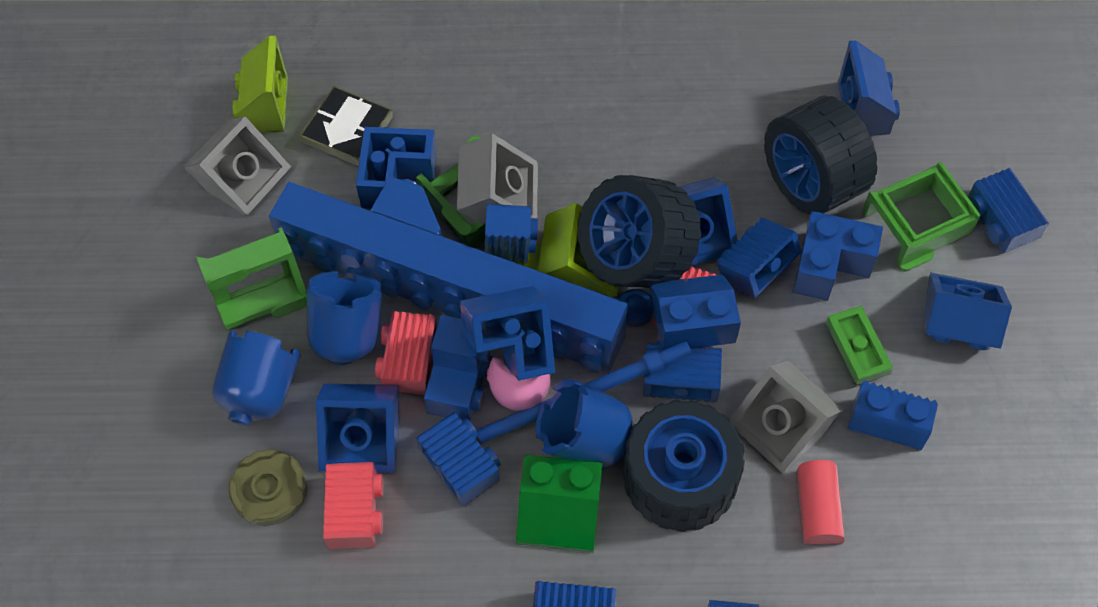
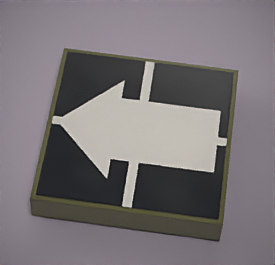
M333 86L300 134L301 143L359 166L364 127H387L393 118V111L388 107Z

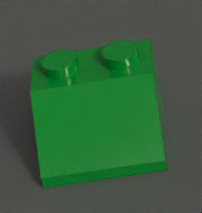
M525 454L519 492L516 544L594 553L603 463Z

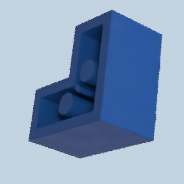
M364 127L356 181L361 208L372 209L389 176L401 180L417 181L416 177L422 173L429 182L434 180L437 161L434 130Z
M811 211L792 293L828 301L837 271L870 278L878 258L883 226Z
M534 286L460 301L464 338L476 353L503 347L504 363L518 381L555 373L549 302Z
M441 315L431 346L434 366L424 396L427 414L444 418L455 412L461 421L467 418L471 422L474 410L480 411L484 389H480L483 377L487 378V370L490 367L493 356H490L491 350L475 352L464 338L462 319Z

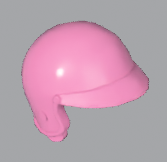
M492 357L490 367L487 370V381H489L494 398L498 403L510 410L523 411L531 409L541 403L548 394L551 382L550 374L518 381L505 365L504 357L499 359Z

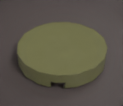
M274 449L256 451L242 459L236 466L238 469L234 472L233 477L231 475L228 484L229 499L237 513L251 524L261 526L280 524L293 517L304 503L307 493L305 473L295 458L283 454L281 451Z

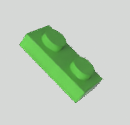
M862 305L828 316L826 324L856 385L862 384L866 380L869 382L891 374L893 366Z

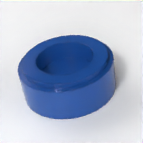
M630 289L619 297V301L628 303L626 325L639 327L651 320L654 308L652 297L647 292L640 289Z

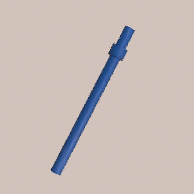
M687 341L660 352L655 349L643 354L644 359L587 382L585 385L605 392L647 373L655 375L666 370L664 366L690 356L692 352ZM552 398L539 403L531 409L519 411L477 429L480 441L485 443L537 421L542 403L550 404Z

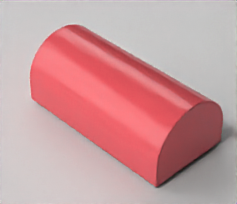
M812 460L800 464L797 468L803 544H843L845 538L836 463L829 460Z

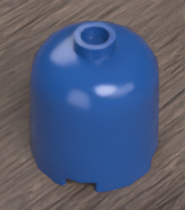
M337 271L321 273L310 278L309 288L306 292L307 338L311 349L320 357L328 359L337 365H347L352 361L369 355L374 349L378 338L382 303L381 283L371 276L357 272L354 273V279L338 278Z
M230 331L212 387L213 399L221 410L229 413L228 420L233 423L250 426L251 421L261 422L270 420L279 413L284 404L301 354L295 348L291 349L290 353L280 349L281 340L264 334L246 331L244 338L237 337L238 333L235 331Z
M564 379L557 383L553 390L558 392L553 396L550 404L542 403L536 421V439L543 441L544 448L542 451L555 457L573 461L603 463L602 468L618 463L625 455L627 440L630 438V431L634 426V420L629 408L617 398L578 381Z

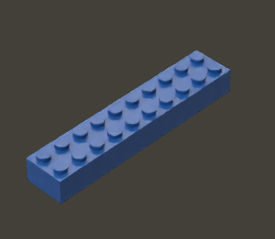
M287 183L268 216L274 234L278 233V228L282 227L296 262L303 260L313 264L322 272L337 271L338 274L354 279V273L356 272L371 276L381 283V292L389 297H403L411 300L419 308L426 310L432 308L443 312L449 317L462 319L461 300L534 286L549 302L554 358L573 360L586 370L610 373L625 339L628 303L295 183Z

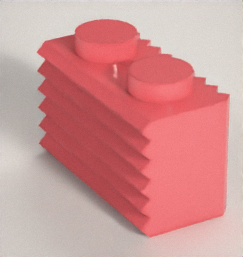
M397 311L392 312L390 324L384 323L382 327L381 344L386 346L384 357L378 356L375 366V378L380 379L381 385H399V393L425 395L433 367L431 346L437 330L435 315H427L425 313L421 315L419 313L413 314L403 311L400 313Z
M373 462L326 464L323 538L328 549L374 548L375 535H382L383 533L382 511H376V498L383 497V475L376 473Z

